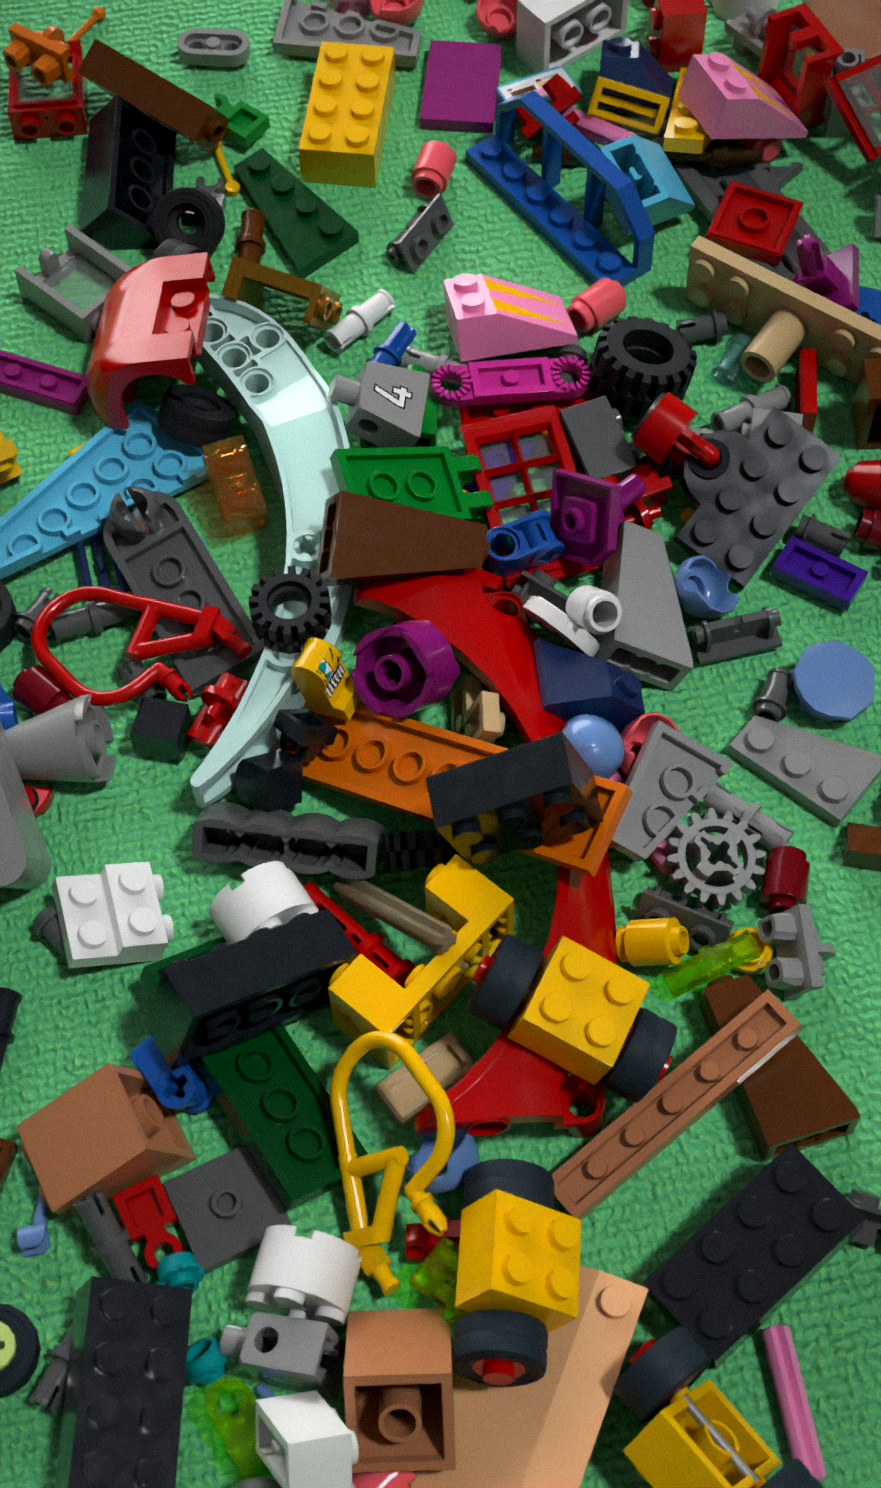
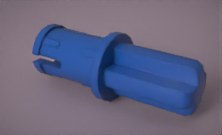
M399 322L384 344L375 346L373 349L374 355L370 361L400 367L401 356L416 336V330L409 326L407 322Z

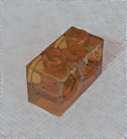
M238 435L202 446V463L227 537L267 526L268 509L243 436Z

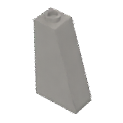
M624 520L618 528L617 548L604 561L601 585L602 590L608 591L618 598L622 608V616L619 624L611 632L597 635L596 640L600 644V649L595 654V658L623 671L631 672L639 680L673 691L693 669V659L663 535Z

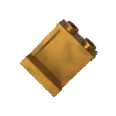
M233 256L221 295L243 301L258 308L264 288L267 287L309 301L303 319L304 323L322 331H326L332 325L338 323L343 307L342 303L339 302L340 294L324 285Z

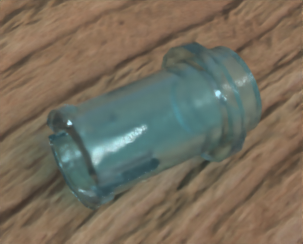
M737 334L735 337L728 339L725 344V353L712 370L713 377L717 382L726 386H731L735 383L737 376L742 370L740 356L752 341L749 336Z

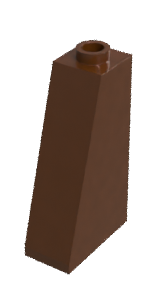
M96 38L77 71L113 98L116 95L173 132L213 153L217 144L223 139L230 119L211 105Z
M341 490L326 500L316 574L322 578V585L326 584V586L405 579L411 576L466 575L481 568L489 553V541L486 539L487 525Z
M748 974L733 978L732 975H724L710 981L703 988L699 1008L711 1037L763 994ZM798 1035L733 1090L762 1162L774 1159L790 1143L798 1150H802L852 1134L861 1118L857 1107Z

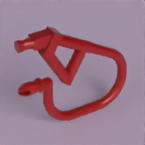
M82 586L62 593L41 610L31 631L32 650L40 664L74 698L93 694L90 703L95 706H113L127 702L141 694L157 680L158 684L162 688H166L177 701L188 702L187 698L183 695L184 693L190 699L193 696L191 687L178 676V672L174 668L169 669L162 662L154 663L127 685L115 690L97 691L82 685L55 658L46 642L47 631L52 621L61 612L76 603L100 601L137 610L142 613L124 654L127 659L133 662L207 648L212 645L215 638L226 649L230 648L233 650L235 655L241 660L247 658L253 650V647L248 642L243 641L238 634V630L221 614L220 608L205 605L204 609L200 610L101 586ZM159 618L196 626L194 632L150 641Z

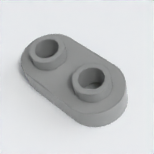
M192 28L182 32L177 39L181 60L191 65L237 67L244 64L250 57L249 39L246 34L237 30Z

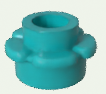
M190 1252L171 1254L162 1259L156 1268L159 1278L156 1284L193 1289L192 1294L198 1289L199 1283L205 1276L204 1268L200 1267L194 1254Z
M214 1337L202 1338L187 1349L186 1381H190L193 1384L200 1382L201 1385H209L225 1373L227 1369L225 1363L228 1358L226 1355H221L220 1345Z

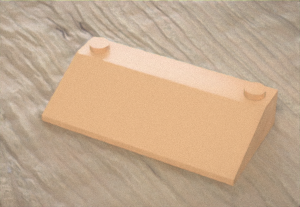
M580 1265L578 1318L548 1333L547 1369L545 1375L540 1380L531 1384L501 1387L475 1383L454 1372L456 1469L416 1471V1478L412 1481L410 1488H579L639 1315L644 1307L648 1288L607 1272Z

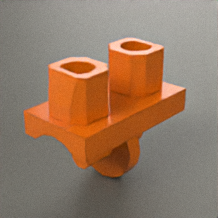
M14 23L8 29L11 43L3 51L5 64L8 68L19 72L27 64H30L32 77L46 87L56 78L68 83L74 77L73 71L68 66L70 46L64 43L65 35L62 29L53 25L46 28L44 32L40 30L34 32L17 23Z

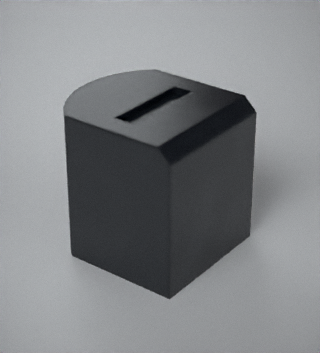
M150 697L142 698L130 732L134 753L182 761L190 742L187 736L192 726L189 705Z
M279 749L242 759L238 764L235 783L242 802L266 812L302 803L303 758Z

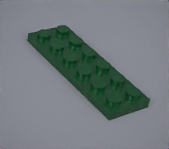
M222 936L144 966L140 978L153 997L162 971L170 963L181 958L191 960L206 954L214 946L227 942ZM283 1025L193 1061L287 1210L342 1185L330 1095ZM352 1130L355 1151L358 1157L367 1155V1151Z

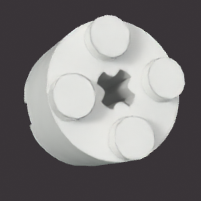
M280 861L266 862L242 873L241 876L245 882L233 891L229 885H226L214 898L209 909V914L216 927L229 945L247 939L258 929L268 927L271 930L287 924L292 918L301 913L307 912L311 915L319 912L317 906L293 871Z
M272 1225L267 1227L251 1275L245 1303L262 1311L271 1312L276 1309L287 1313L289 1317L324 1322L332 1326H343L347 1318L360 1270L362 1257H358L359 1250L350 1243L324 1232L313 1230L311 1238L295 1236L297 1226Z

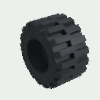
M628 316V319H615L613 323H607L599 333L589 365L591 378L588 388L591 392L595 393V399L606 395L611 408H616L622 417L628 419L634 417L641 421L648 409L662 393L670 392L681 401L684 400L697 364L695 362L697 359L696 351L692 350L693 345L689 340L682 338L683 334L677 329L673 330L664 322L659 323L652 318L645 317L641 319L637 316Z

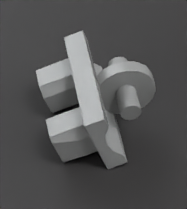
M750 5L739 17L726 21L724 31L734 38L733 48L742 54L754 52L759 56L760 64L768 15L777 13L775 9L770 6H764L758 11Z
M798 904L782 913L771 914L759 920L757 925L760 940L764 944H776L777 957L768 961L764 969L767 986L782 989L784 999L792 1000L800 998L806 992L823 988L822 976L825 975L823 961L835 956V948L832 943H820L818 929H814L811 906Z

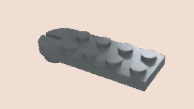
M129 486L126 489L149 528L143 532L141 531L121 495L117 493L110 504L109 515L104 524L103 537L108 551L133 593L203 610L205 605L220 608L221 614L238 630V634L243 641L248 642L253 647L251 654L241 660L235 655L233 650L230 648L226 649L215 638L210 647L170 654L183 679L191 687L192 694L196 697L203 692L207 685H215L223 671L234 675L259 661L265 645L263 640H259L255 635L252 622L180 504L173 497L163 492ZM159 618L155 631L159 638L163 639L194 632L196 626Z

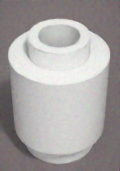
M585 585L578 587L569 595L566 602V614L570 621L577 627L584 628L593 634H607L621 620L622 608L618 598L614 594L594 586Z

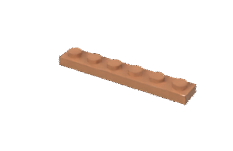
M769 989L766 990L649 1090L640 1102L634 1103L552 1173L555 1185L554 1195L572 1217L581 1220L585 1218L803 1030L802 1025Z

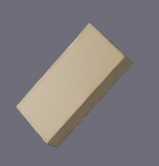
M451 1031L418 1054L445 1092L455 1086L476 1064ZM405 1065L373 1086L374 1093L402 1129L413 1122L417 1115L426 1106L431 1104Z

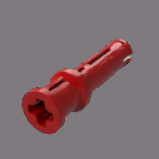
M314 882L305 884L303 887L318 910L321 911L328 908L336 921L346 929L343 931L358 952L356 958L362 954L400 986L404 987L407 977L415 969V964L409 959H401L387 946V939L383 935L370 934L345 910L324 894ZM380 962H383L388 968H385Z

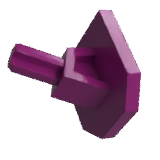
M804 234V238L796 242L798 273L792 282L853 312L859 310V249L851 243L823 256L820 240L812 238V234Z
M566 469L553 470L550 507L551 520L549 524L557 541H562L566 548L565 552L561 555L562 558L593 567L601 565L616 550L618 525L625 520L623 510L643 496L647 489L646 483L641 480L639 475L630 474L620 483L615 484Z

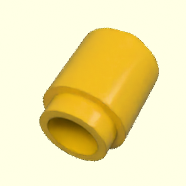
M675 917L630 920L627 925H621L617 929L615 938L617 955L621 962H629L634 967L677 965L681 962L683 955L687 954L689 950L688 931L684 926H681Z

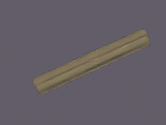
M341 877L340 880L334 881L333 888L338 892L339 898L438 953L448 952L450 945L455 944L457 941V936L452 933L451 926L363 879L354 880Z

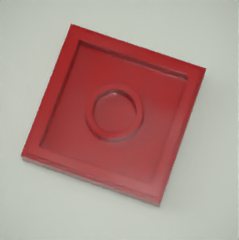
M730 181L707 230L705 239L736 254L779 266L802 213L804 202Z

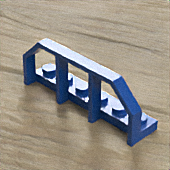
M535 90L510 97L495 106V134L467 149L466 162L592 284L606 277L619 282L624 287L649 272L652 265L655 231L633 181ZM522 107L543 126L541 177L507 145L514 141L515 108ZM562 145L587 167L584 218L553 189L560 184ZM605 185L615 194L634 237L632 263L595 229L603 224Z

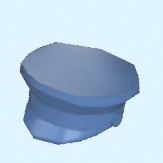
M836 640L820 642L806 647L791 675L794 681L791 691L802 712H807L813 718L825 722L850 721L863 713L874 702V666L862 653Z

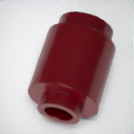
M41 665L22 670L14 680V700L34 716L74 699Z
M792 846L774 847L770 850V856L764 860L763 869L765 872L762 876L760 904L768 910L769 914L782 913L798 904H807L810 864L806 861V853L799 848Z

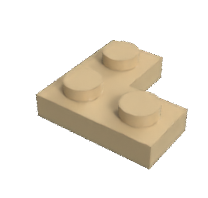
M465 674L450 695L451 731L493 744L497 738L502 736L505 727V714L500 711L499 693L482 691V682L474 675Z

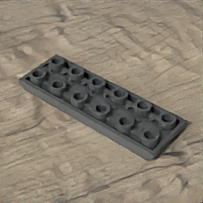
M665 133L649 140L664 146ZM713 139L707 146L708 148H713V144H729V148L746 149L738 139ZM670 162L695 206L709 224L713 220L730 181L785 196L759 164H727V168L712 167V163ZM800 215L779 266L743 255L740 256L792 281L798 273L796 242L803 239L804 234H812V238L820 240L823 256L831 252Z

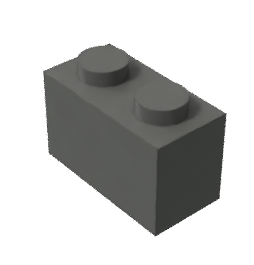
M606 395L560 410L559 417L577 473L597 479L612 475L616 476L620 483L629 476L631 470L639 466L637 450L632 443H627L622 432L623 421L621 415L616 408H611Z

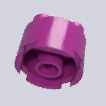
M422 619L403 621L366 634L355 648L353 656L357 655L355 669L351 670L354 688L362 702L370 710L378 714L383 712L392 715V717H404L439 703L447 696L460 673L459 664L455 660L453 650L446 637L432 622Z

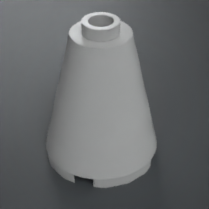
M93 694L81 695L4 730L22 780L84 783L110 781L114 775L116 759L115 755L107 756L106 742L114 741L113 731L104 706H95L90 703Z

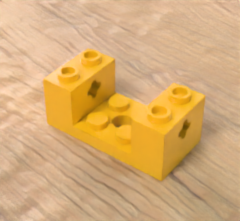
M457 854L446 865L438 864L430 872L424 884L426 913L451 926L452 933L457 936L456 943L450 945L448 952L438 953L426 966L424 964L418 965L407 977L404 984L405 989L362 954L351 964H342L330 978L328 987L334 1025L352 1040H356L366 1033L382 1030L401 1036L413 1046L470 985L473 974L483 956L486 954L491 957L503 937L507 934L513 935L514 898ZM376 1048L368 1052L388 1070H391L400 1060L395 1053L388 1049Z

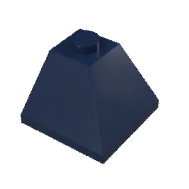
M625 37L602 40L599 76L669 97L670 101L664 119H669L672 107L673 79L640 42H634ZM603 87L601 92L655 110H659L660 104ZM600 101L597 105L599 109L625 117L652 118Z
M539 637L533 642L543 710L566 721L577 715H596L612 723L619 733L627 724L645 713L641 692L642 686L639 678L631 672L623 671L605 661Z

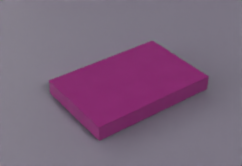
M430 41L420 114V128L494 132L495 106L497 105L496 88L499 86L502 44Z

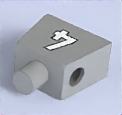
M369 361L364 364L355 380L336 374L331 382L328 398L349 405L345 427L349 432L380 448L414 447L421 435L430 374Z
M257 1311L252 1314L248 1328L229 1324L224 1329L220 1342L221 1355L239 1359V1364L256 1381L300 1393L317 1390L322 1398L337 1401L344 1373L346 1345L328 1323Z

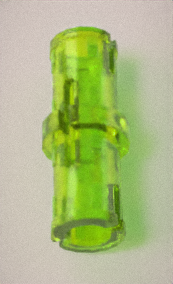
M745 930L721 944L719 943L713 947L706 945L698 949L699 954L662 972L670 992L677 998L701 984L721 978L725 973L744 963L746 964L757 959L761 955L749 930Z

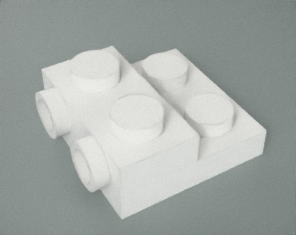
M149 862L106 864L101 874L55 877L52 891L69 968L160 960L168 942H171L173 939L174 929L171 916L169 914L162 915L159 901H162L164 895L162 877L160 874H152Z

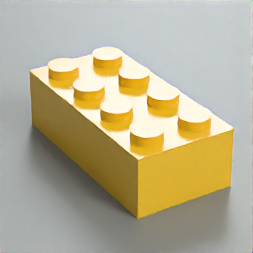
M321 41L299 144L302 182L376 188L396 82L394 47Z

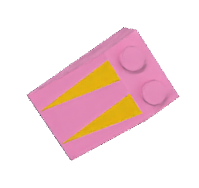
M712 52L709 55H692L678 96L711 139L806 138L808 130L772 86L722 53Z
M460 274L453 279L443 280L446 322L461 362L578 343V335L560 296L484 274Z

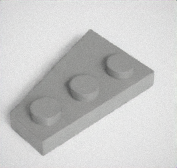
M754 715L729 744L727 754L836 828H838L881 775V755L757 715Z
M660 720L656 721L651 725L625 783L633 794L609 846L637 862L647 859L675 829L686 813L703 799L714 783L721 776L725 775L734 763Z

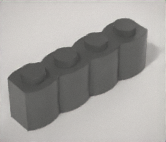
M218 802L207 805L194 822L192 854L201 860L211 863H229L238 859L240 862L251 867L266 862L280 861L287 868L289 867L291 870L303 874H319L329 870L343 878L360 880L373 877L376 874L382 859L381 834H384L385 827L378 822L365 818H349L339 822L337 819L322 813H304L294 816L282 809L271 812L261 809L249 811L245 807L234 803Z

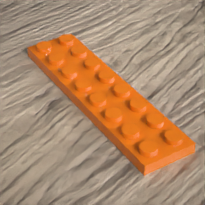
M359 703L350 721L317 714L339 730L333 745L322 746L314 761L303 762V781L434 824L426 777L508 749L406 717H392V715L383 712L378 714L370 710L366 705ZM297 747L296 751H290L289 753L296 755L299 747ZM594 775L604 822L590 826L587 831L581 834H564L544 841L537 848L530 850L518 849L515 851L595 877L633 792L628 785Z

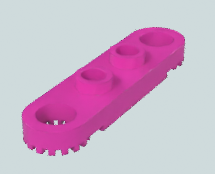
M567 355V358L563 356L556 359L537 357L468 362V365L456 364L455 366H452V364L445 366L444 364L433 372L429 390L432 398L440 405L446 407L577 398L586 392L591 378V371H589V366L585 365L583 359L580 361L578 357L575 356L574 359ZM562 372H572L580 380L579 382L576 381L575 384L573 382L568 384V381L564 383V379H560L561 376L559 374ZM444 380H453L461 388L456 390L455 393L454 391L448 393L449 390L446 389L444 391L440 383Z

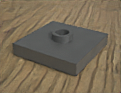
M246 1144L163 1182L196 1261L200 1264V1267L204 1268L205 1275L258 1250L267 1227L272 1225L292 1226L279 1196Z

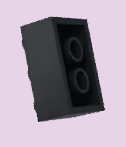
M562 731L426 777L435 829L470 865L475 863H491L496 861L500 855L518 849H534L541 846L546 840L564 834H581L587 831L590 826L604 822L593 771Z

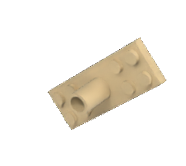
M698 236L691 244L685 298L691 300L699 307L709 310L715 309L717 313L724 312L729 322L740 325L757 334L740 356L742 368L752 378L761 382L772 381L793 353L799 355L802 348L816 349V364L829 370L835 376L843 377L857 384L863 359L881 358V325L701 236Z

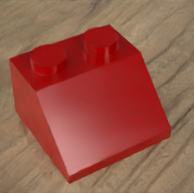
M655 0L654 8H649L648 13L652 34L651 37L646 38V50L667 73L678 72L681 68H688L693 54H702L707 9L704 0Z

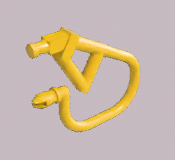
M381 1030L369 1032L358 1037L341 1055L331 1078L330 1106L350 1231L343 1233V1239L359 1250L358 1257H362L360 1266L367 1277L372 1276L381 1285L380 1289L383 1294L388 1296L396 1292L400 1288L401 1283L397 1277L393 1276L389 1267L391 1260L380 1244L390 1242L394 1216L409 1155L406 1148L400 1145L358 1157L355 1151L347 1104V1086L350 1074L357 1062L370 1050L376 1048L388 1049L400 1058L430 1100L437 1120L436 1143L430 1157L406 1184L405 1194L411 1202L410 1209L412 1212L418 1214L419 1220L429 1233L438 1237L444 1235L443 1231H447V1218L438 1205H435L433 1202L434 1197L432 1194L426 1193L425 1190L441 1172L449 1159L455 1137V1121L447 1094L412 1045L395 1033ZM384 1171L372 1226H369L361 1177Z

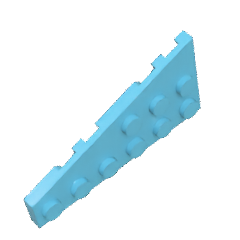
M136 399L124 409L130 424L128 429L109 428L107 424L0 518V580L104 529L105 521L109 515L110 504L115 494L119 493L131 513L136 508V505L127 491V487H143L150 491L163 492L172 497L230 469L229 458L215 449L193 447L173 439L159 427L157 422L159 412Z

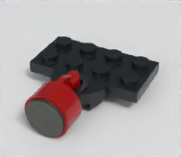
M662 393L631 434L633 439L631 443L659 464L668 457L682 467V480L680 484L686 497L698 508L674 541L694 556L704 555L713 560L719 570L731 575L729 582L742 591L842 455L775 406L751 438L735 431L720 430L699 437L689 429L698 412L672 393Z

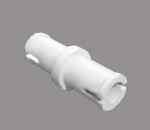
M379 289L360 306L355 305L348 309L345 318L324 332L323 336L326 337L324 341L333 352L341 353L345 347L359 336L364 337L371 333L374 329V324L388 313L394 311L395 306L393 304L395 302L392 296L387 291Z

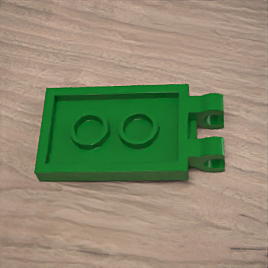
M449 446L335 449L329 458L339 491H347L473 522L484 520L483 509H493L494 507L489 491L464 493L462 486L470 485L474 482L471 473H481L482 471L478 456L452 457Z

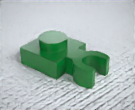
M220 93L214 95L215 106L217 107L215 109L230 119L224 135L228 139L247 149L270 128L269 116L241 100L235 106H232L225 95Z

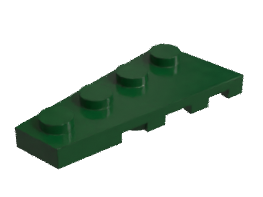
M263 148L233 166L236 180L253 207L264 213L266 217L265 226L279 242V248L285 258H289L293 264L297 277L306 278L359 243V233L353 226Z

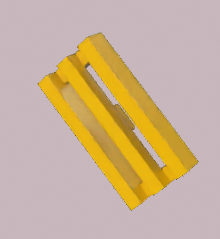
M598 76L587 115L659 136L670 98ZM605 87L660 104L659 110L601 93L602 89ZM600 101L655 118V123L651 125L597 108L598 102Z

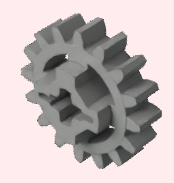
M709 808L704 820L696 812H693L687 819L688 826L679 822L673 830L677 838H669L665 845L668 851L674 853L667 856L663 862L664 867L675 868V872L668 880L670 885L681 882L685 887L680 897L685 899L691 893L697 895L696 905L699 908L704 905L707 899L713 901L715 910H721L725 905L726 898L734 906L738 905L743 899L741 891L750 896L757 888L753 880H760L764 875L765 870L755 865L762 862L766 857V851L754 849V845L761 836L759 833L747 835L745 832L749 824L747 819L741 821L738 825L733 823V811L728 810L723 818L720 819L717 818L714 808ZM707 832H718L724 835H709ZM737 845L741 850L743 862L738 859ZM685 852L692 859V873L687 866ZM714 853L722 858L715 865L708 861V858ZM720 882L723 886L715 887L705 883Z

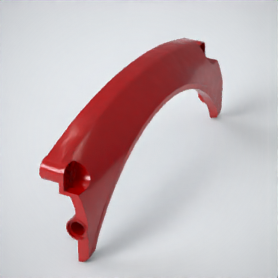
M440 575L411 576L405 579L370 582L354 590L353 597L354 605L379 612L401 622L421 619L432 622L448 640L454 657L462 662L491 692L499 693V703L512 718L526 743L562 731L567 721L542 709L533 642L538 636L522 609L524 603L517 594L508 591L483 593L482 580L480 578ZM606 851L595 877L558 866L557 896L549 937L543 950L540 965L531 982L532 984L546 956L562 936L617 965L615 910L608 851ZM521 1002L511 1020L485 1055L455 1086L445 1092L452 1106L455 1130L466 1129L469 1135H496L507 1131L513 1123L553 1122L554 1130L563 1129L574 1138L585 1139L593 1136L602 1124L607 1089L601 1085L600 1080L593 1085L507 1037L523 1005ZM576 1103H585L590 1105L594 1113L588 1117H578L570 1111L569 1107ZM432 1104L426 1106L415 1118L416 1135L437 1132V1120Z

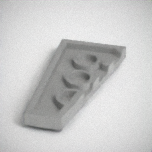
M284 0L273 40L274 54L318 58L321 41L394 47L396 66L416 67L422 43L421 30L382 19H377L374 22L363 20L360 13L347 10L345 14L328 10V4L315 0L311 5L299 2L298 0Z

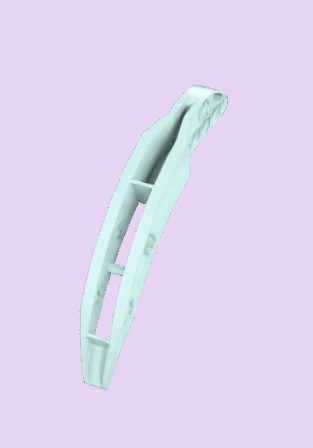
M209 293L211 305L201 356L194 358L226 393L256 436L286 519L287 536L284 574L288 573L287 566H295L296 574H300L302 568L310 570L312 578L316 575L326 500L339 492L329 458L335 449L350 448L338 404L335 400L328 398L329 387L324 379L315 370L293 338L273 318L243 301ZM355 584L327 586L332 616L330 629H326V636L323 640L332 644L337 649L341 645L352 608ZM285 601L277 605L275 615L284 619H292L303 615L308 607L300 601ZM276 642L271 649L267 646L264 647L253 676L236 711L216 744L190 779L195 803L198 807L204 808L214 803L236 787V769L242 759L276 751L279 748L281 731L272 726L279 710L310 709L300 690L299 693L293 694L298 686L290 673L294 662L302 654L305 643L300 644L301 652L293 653V646H287L286 653H279Z

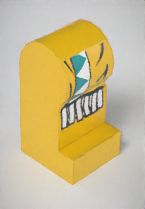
M308 638L304 644L302 654L294 662L290 670L292 678L310 710L317 714L350 721L361 699L354 688L352 677L349 675L343 662L340 661L342 658L341 653L336 647L325 640Z

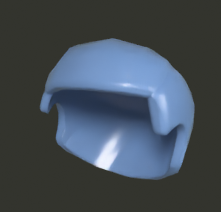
M704 555L684 560L679 565L674 580L680 608L683 612L698 620L713 619L732 612L739 601V595L731 594L728 590L731 575L719 570L713 560Z
M589 714L577 715L569 719L563 726L562 732L593 771V774L610 779L623 763L625 753L624 741L616 727L604 718Z
M466 1129L455 1130L453 1148L449 1159L441 1172L426 1188V1193L445 1195L463 1188L466 1172L470 1167L480 1162L476 1142L472 1135L467 1134ZM427 1133L424 1134L419 1151L409 1157L405 1170L410 1180L430 1157L436 1143V1137Z

